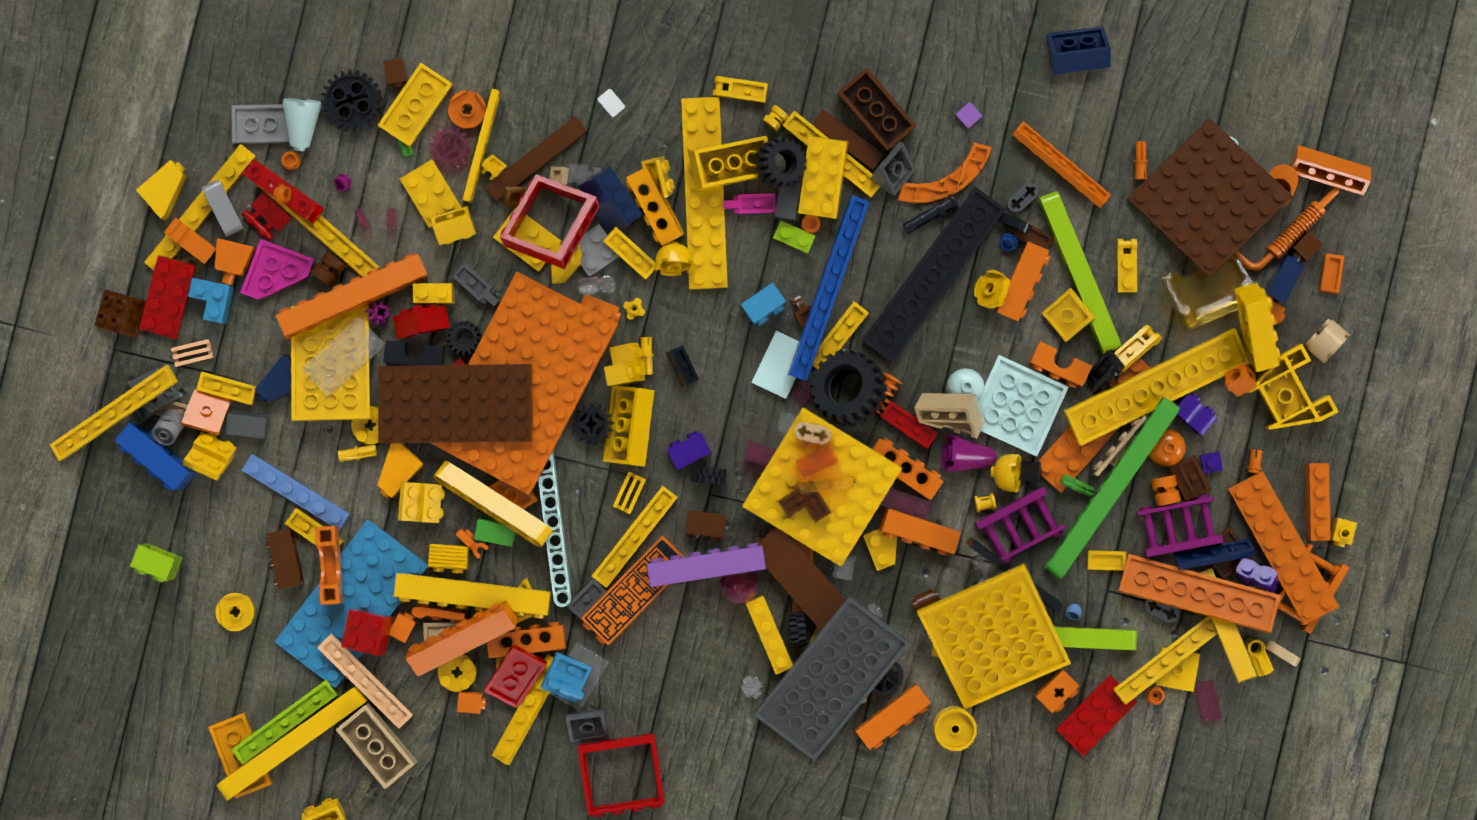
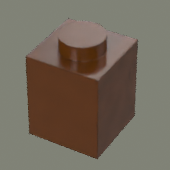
M397 58L383 61L387 84L390 87L393 86V88L404 87V84L408 82L405 60Z
M1309 231L1289 250L1293 252L1292 256L1297 257L1302 262H1306L1323 244Z

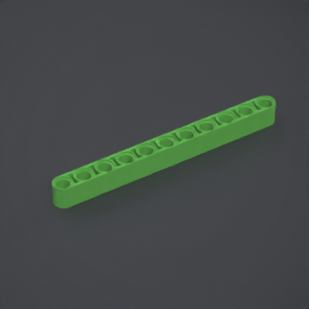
M1165 397L1159 401L1045 565L1044 570L1059 580L1063 578L1180 409L1179 406Z

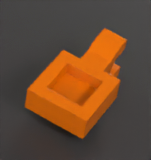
M460 529L456 533L473 550L477 558L481 557V554L478 553L479 547H483L485 550L490 548L485 543H476L474 540L475 535L469 529L466 531Z

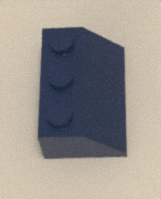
M1104 27L1047 34L1049 59L1053 74L1083 72L1085 70L1111 67V47Z
M609 165L577 186L580 191L597 197L600 207L596 212V216L608 233L615 227L621 229L643 215Z

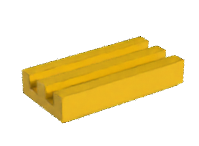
M628 472L613 507L631 514L646 479ZM630 477H633L634 479L622 503V506L618 505L625 491V488L630 480ZM637 480H640V485L635 493V496L630 504L629 509L625 508V506L630 498V495L635 487Z

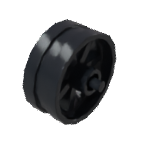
M897 662L893 664L898 672L891 673L889 669L880 680L883 681V690L877 686L873 690L885 694L898 689L904 677L900 664ZM899 675L898 682L896 683L891 679V676ZM887 680L895 687L887 690Z

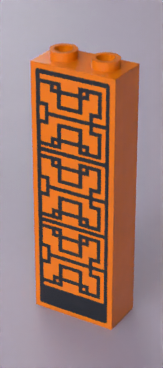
M662 535L581 618L583 620L582 625L588 631L593 630L597 634L595 637L600 643L609 645L668 585L650 587L647 564L651 563V559L662 558L663 561H668L670 556L681 555L682 558L685 557Z

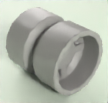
M175 410L164 411L152 429L154 440L164 446L172 445L184 428L181 423L183 415Z

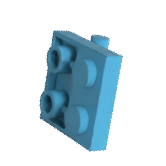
M556 652L540 687L576 703L577 699L582 700L584 693L581 691L592 667Z

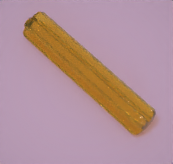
M854 476L804 482L799 484L800 493L854 487L856 486V479Z

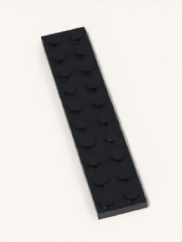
M975 187L861 341L893 363L1006 209Z

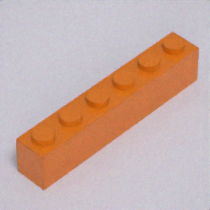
M507 601L497 602L484 612L479 611L468 620L463 619L452 628L447 627L436 636H429L423 643L412 645L408 649L405 659L418 677L516 628L518 618Z

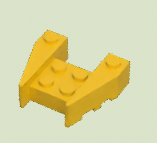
M1298 344L1280 354L1281 357L1278 358L1279 366L1264 370L1256 379L1257 387L1246 392L1251 393L1257 389L1259 390L1275 422L1265 426L1268 430L1323 421L1339 412L1330 395H1324L1311 402L1295 373V369L1311 361L1303 344Z

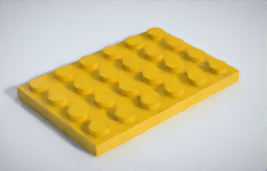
M369 305L291 338L292 421L370 420L369 320H367L369 313L365 312V310L369 309Z

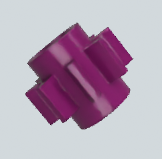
M383 301L378 302L377 305L375 302L370 303L371 309L365 310L366 313H369L367 320L373 321V325H377L379 322L385 324V318L391 316L388 314L389 306H384Z

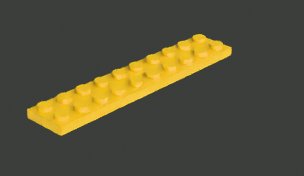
M720 97L682 98L687 244L693 257V270L689 272V289L728 288L723 186L697 191L688 154L694 150L722 145Z
M1232 328L1064 410V413L1078 445L1082 446L1153 411L1163 397L1172 402L1225 376L1226 372L1244 362L1246 364L1250 362L1237 330Z

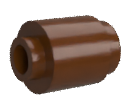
M929 589L914 596L915 598L911 600L918 614L917 610L940 601V597L937 591L932 592Z

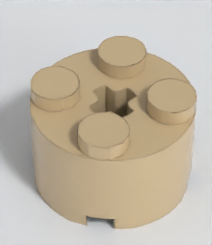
M1328 318L1317 330L1320 334L1315 333L1305 345L1307 346L1306 349L1325 363L1347 340L1350 334L1334 320L1331 321Z

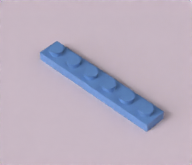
M251 454L242 469L245 473L331 526L339 525V530L342 529L350 516V513L254 454Z

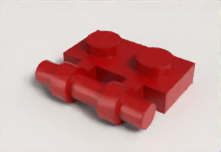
M265 192L251 204L256 210L253 214L248 210L241 214L246 219V222L250 226L255 227L259 231L258 234L261 237H265L268 241L274 238V235L270 232L273 227L280 232L293 219ZM260 216L268 222L265 226L257 220Z

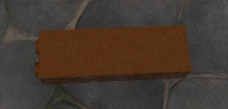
M773 525L766 531L768 533L763 539L759 537L753 543H758V546L763 547L765 567L821 630L845 601V598L795 540Z

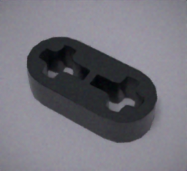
M1003 213L999 219V222L1025 235L1029 233L1032 227L1027 222L1007 213Z

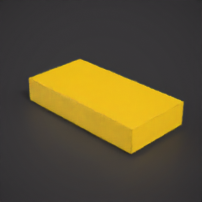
M1087 550V570L1124 571L1127 552Z

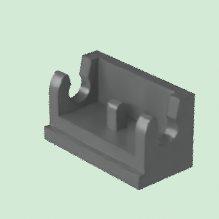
M799 181L791 186L779 188L775 217L799 222L800 213H798L802 182Z
M231 410L227 414L226 434L265 438L266 434H268L270 414Z

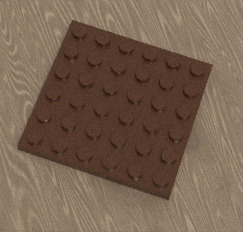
M1208 118L1127 197V200L1207 277L1211 278L1293 196L1217 124Z

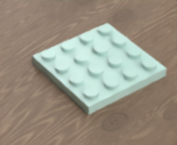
M998 355L985 383L984 394L978 401L984 421L981 432L1037 457L1069 387Z

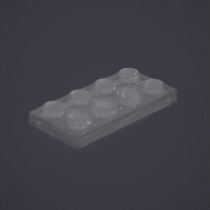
M357 317L304 365L301 370L329 397L378 353L385 344Z

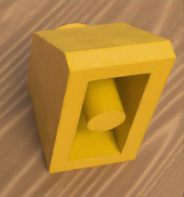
M551 245V251L557 253L561 245ZM578 245L565 269L551 264L552 284L565 283L580 266L582 258L581 245Z

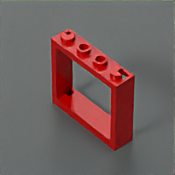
M536 174L534 179L529 182L526 193L520 198L517 209L512 212L510 221L503 228L500 238L507 248L565 269L599 209V202L596 196ZM541 188L584 204L557 253L514 237Z
M655 733L578 745L588 815L602 817L607 812H612V815L624 813L623 810L631 809V812L643 810L642 807L650 806V809H656L657 807H662L661 804H665ZM650 743L658 796L594 806L586 753Z

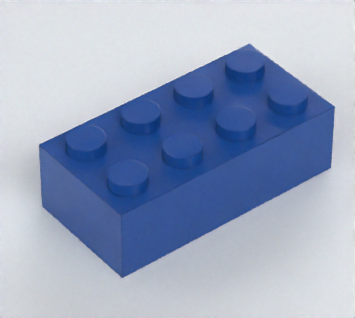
M129 423L115 439L119 444L117 447L126 454L129 452L134 456L132 458L134 462L140 466L142 464L148 468L147 472L154 478L159 477L163 481L162 485L170 491L172 489L183 490L197 474V471L182 465L183 460L167 446L156 442L152 434L139 423Z

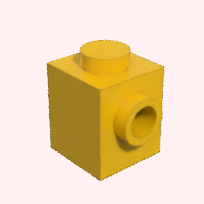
M1333 518L1330 530V540L1334 541L1333 545L1344 548L1345 544L1352 545L1357 523L1341 518Z

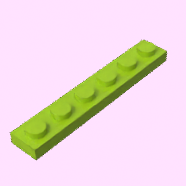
M325 680L231 750L242 765L338 694L329 682Z

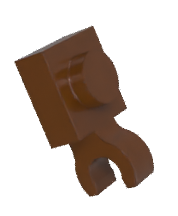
M799 295L790 299V301L797 310V312L793 313V316L800 329L803 330L811 304L805 306Z

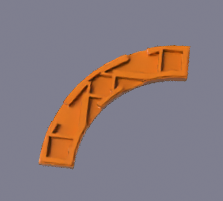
M973 142L967 158L953 173L931 183L915 184L905 182L900 189L897 201L916 204L930 203L948 198L949 194H956L971 183L979 174L989 157L992 147Z

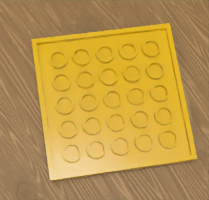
M803 407L742 506L837 565L842 566L902 467ZM800 422L824 426L830 430L831 439L826 444L804 441L796 437L795 427ZM806 426L798 428L801 436H804L805 433L812 434V431L806 430ZM822 430L821 433L814 432V435L819 436L821 441L828 437L825 434V430ZM811 480L832 513L815 523L804 507L788 518L778 500Z
M1025 564L917 610L964 709L1071 664Z

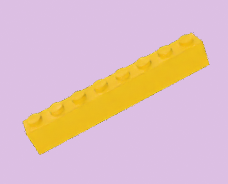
M396 573L394 597H399L398 601L410 602V599H417V603L429 604V601L437 602V606L448 607L449 603L456 604V608L460 609L474 606L477 611H486L487 608H490L497 602L507 601L515 615L525 616V613L533 614L532 617L544 618V615H549L552 593L551 591Z

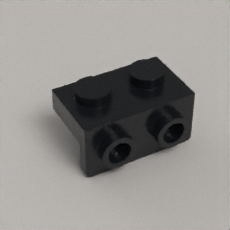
M1112 349L1107 350L1088 374V378L1095 385L1091 390L1093 394L1109 389L1111 387L1110 384L1121 376L1120 372L1125 367Z

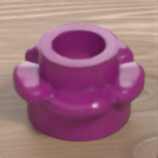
M342 173L338 174L334 179L335 188L340 192L350 190L351 179Z

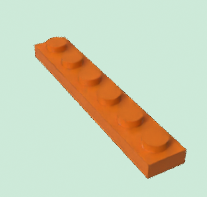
M1024 121L1012 134L1019 142L1028 147L1033 154L1040 157L1049 167L1053 168L1063 179L1071 183L1077 191L1084 194L1099 208L1111 196L1110 193Z

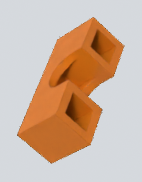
M1041 341L1037 343L1028 362L1032 365V369L1041 373L1044 370L1050 373L1049 377L1058 381L1061 378L1067 381L1066 385L1074 389L1077 386L1083 387L1092 365L1073 358L1067 368H1060L1054 361L1058 349Z

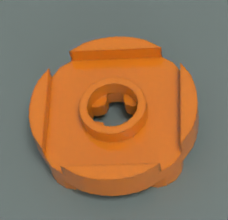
M463 90L451 98L448 114L456 126L462 129H473L483 122L487 107L485 101L478 93ZM465 105L468 107L472 106L471 114H463L462 111H464Z

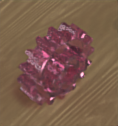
M453 125L450 126L449 130L443 126V132L436 130L438 136H432L431 138L434 140V143H429L430 147L434 148L430 153L436 154L434 160H440V165L442 166L446 162L448 168H451L452 163L456 167H458L459 161L465 163L464 156L470 157L467 150H472L467 145L471 140L465 139L467 133L461 134V128L459 127L455 131ZM451 134L449 138L443 139L444 136ZM459 138L463 142V149L459 147ZM453 142L455 148L448 151L447 144L451 145ZM438 145L442 146V155L439 153ZM453 155H459L456 158L450 159Z

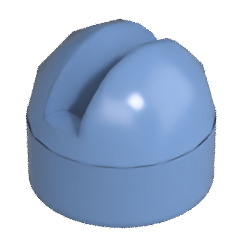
M1071 604L1068 606L1065 615L1068 619L1079 620L1082 610L1079 605Z

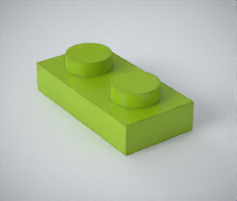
M780 221L773 239L808 254L815 235Z

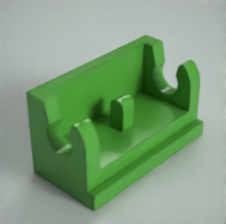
M480 515L477 521L475 540L513 546L516 536L514 531L492 517Z

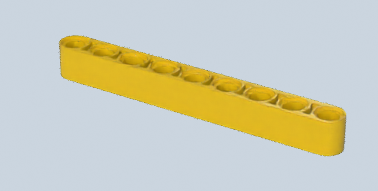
M354 686L216 785L226 801H228L368 701V698Z

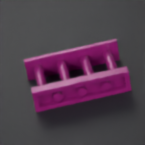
M1040 487L974 522L978 530L983 529V531L987 532L999 557L1005 562H1010L1013 555L1049 536L1055 538L1063 533L1064 524L1056 525L1043 501L1045 499L1043 496L1047 494L1044 487ZM1031 502L1037 504L1050 528L1049 531L1041 535L1026 510L1028 508L1027 504ZM1014 511L1020 513L1033 537L1032 540L1025 544L1022 543L1010 520V513ZM997 520L1003 522L1016 546L1015 549L1008 553L1005 552L993 529V522Z
M1208 494L1197 496V500L1169 506L1153 509L1151 505L1140 507V511L1136 512V516L1144 517L1149 540L1148 549L1144 550L1145 558L1223 543L1222 535H1217L1214 532L1208 503L1215 501L1214 497L1209 498ZM1200 504L1207 533L1205 538L1198 539L1195 536L1189 506ZM1179 508L1182 509L1188 537L1186 542L1181 543L1176 540L1170 510ZM1153 513H1163L1168 536L1166 546H1160L1157 543L1151 517Z

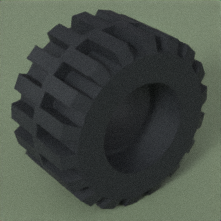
M778 138L761 145L758 148L759 151L755 153L757 159L753 163L757 167L754 168L755 172L759 173L758 179H763L762 183L764 185L769 184L771 188L787 187L799 182V178H803V171H806L807 168L804 165L807 162V158L803 156L805 154L804 150H800L801 145L795 144V140H788V138ZM777 153L781 154L785 160L786 168L784 173H781L776 168L775 156Z

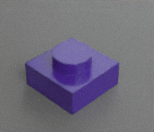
M1220 452L1199 455L1204 474L1223 471Z

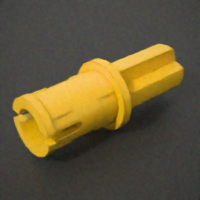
M640 337L642 365L645 368V375H651L653 373L652 356H654L652 354V337Z
M376 445L355 446L352 449L338 450L340 463L355 459L360 461L361 458L377 455Z

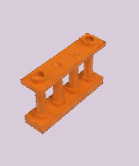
M1305 543V547L1314 563L1330 572L1331 577L1328 582H1325L1332 595H1334L1350 567L1343 563H1338V565L1328 563L1310 552L1313 545ZM1281 585L1276 594L1281 595L1278 609L1300 621L1302 625L1300 629L1311 634L1320 617L1304 625L1296 610L1281 602L1286 593Z

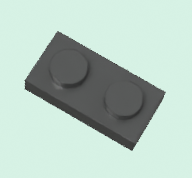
M593 578L570 601L567 607L581 619L607 590Z

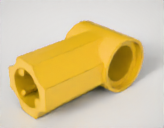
M1254 637L1246 639L1244 646L1258 677L1265 676L1274 671L1265 651L1264 643ZM1257 642L1258 648L1252 652L1250 649L1251 645Z

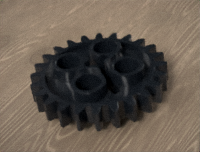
M350 69L348 70V75H345L343 71H341V77L334 74L335 81L333 82L328 79L330 86H323L327 92L321 93L325 100L320 102L326 105L321 110L328 112L325 118H332L330 124L334 125L337 123V129L344 126L345 132L348 131L349 127H351L352 132H355L356 127L363 131L362 125L364 124L369 128V121L376 122L373 118L374 115L380 116L377 109H383L378 104V102L383 101V98L378 97L382 91L375 90L379 85L377 83L372 84L374 79L372 77L367 79L365 72L360 76L359 70H356L354 75ZM362 85V91L357 94L354 93V87ZM341 90L344 91V97L336 99V93ZM364 95H368V97L365 98V99H364V98L359 99V98L363 97ZM351 97H353L354 99H357V100H354V101H353V103H354L353 105H351L350 103H347V102L350 101V98H351ZM345 103V104H343V105H341V106H339V107H336V104ZM362 103H368L366 111L362 112L359 110ZM350 109V115L343 118L341 116L342 111Z

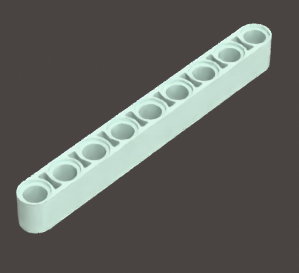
M553 450L549 458L551 467L548 470H543L538 481L543 520L553 530V533L546 541L553 600L557 606L565 607L572 600V591ZM546 478L553 480V487L550 489L545 488L543 485ZM548 497H553L556 501V505L553 508H549L546 505ZM551 516H555L558 519L556 527H551L548 523V519ZM553 535H557L561 539L558 546L551 544V537ZM556 554L563 557L561 565H556L553 562V557ZM559 573L563 574L566 578L563 584H559L555 580L556 575ZM559 593L567 594L568 600L566 603L559 602Z

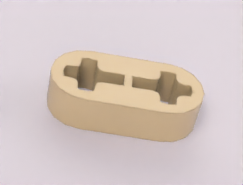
M800 422L795 427V435L798 439L817 444H826L831 439V432L827 427L807 422ZM806 426V430L812 431V434L805 433L804 436H801L798 428ZM822 430H825V434L828 437L821 441L819 436L814 435V432L821 433Z
M1271 640L1265 646L1266 650L1294 667L1301 660Z

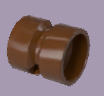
M327 251L321 258L322 262L317 263L311 272L331 287L337 279L336 275L341 274L347 265Z

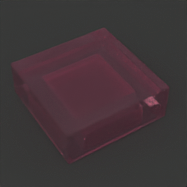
M361 207L356 209L355 214L362 227L365 229L372 227L364 209Z
M394 208L387 209L386 227L396 230L398 211Z

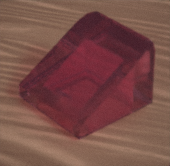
M801 380L790 393L803 406L811 398L810 390H813V388L807 382Z

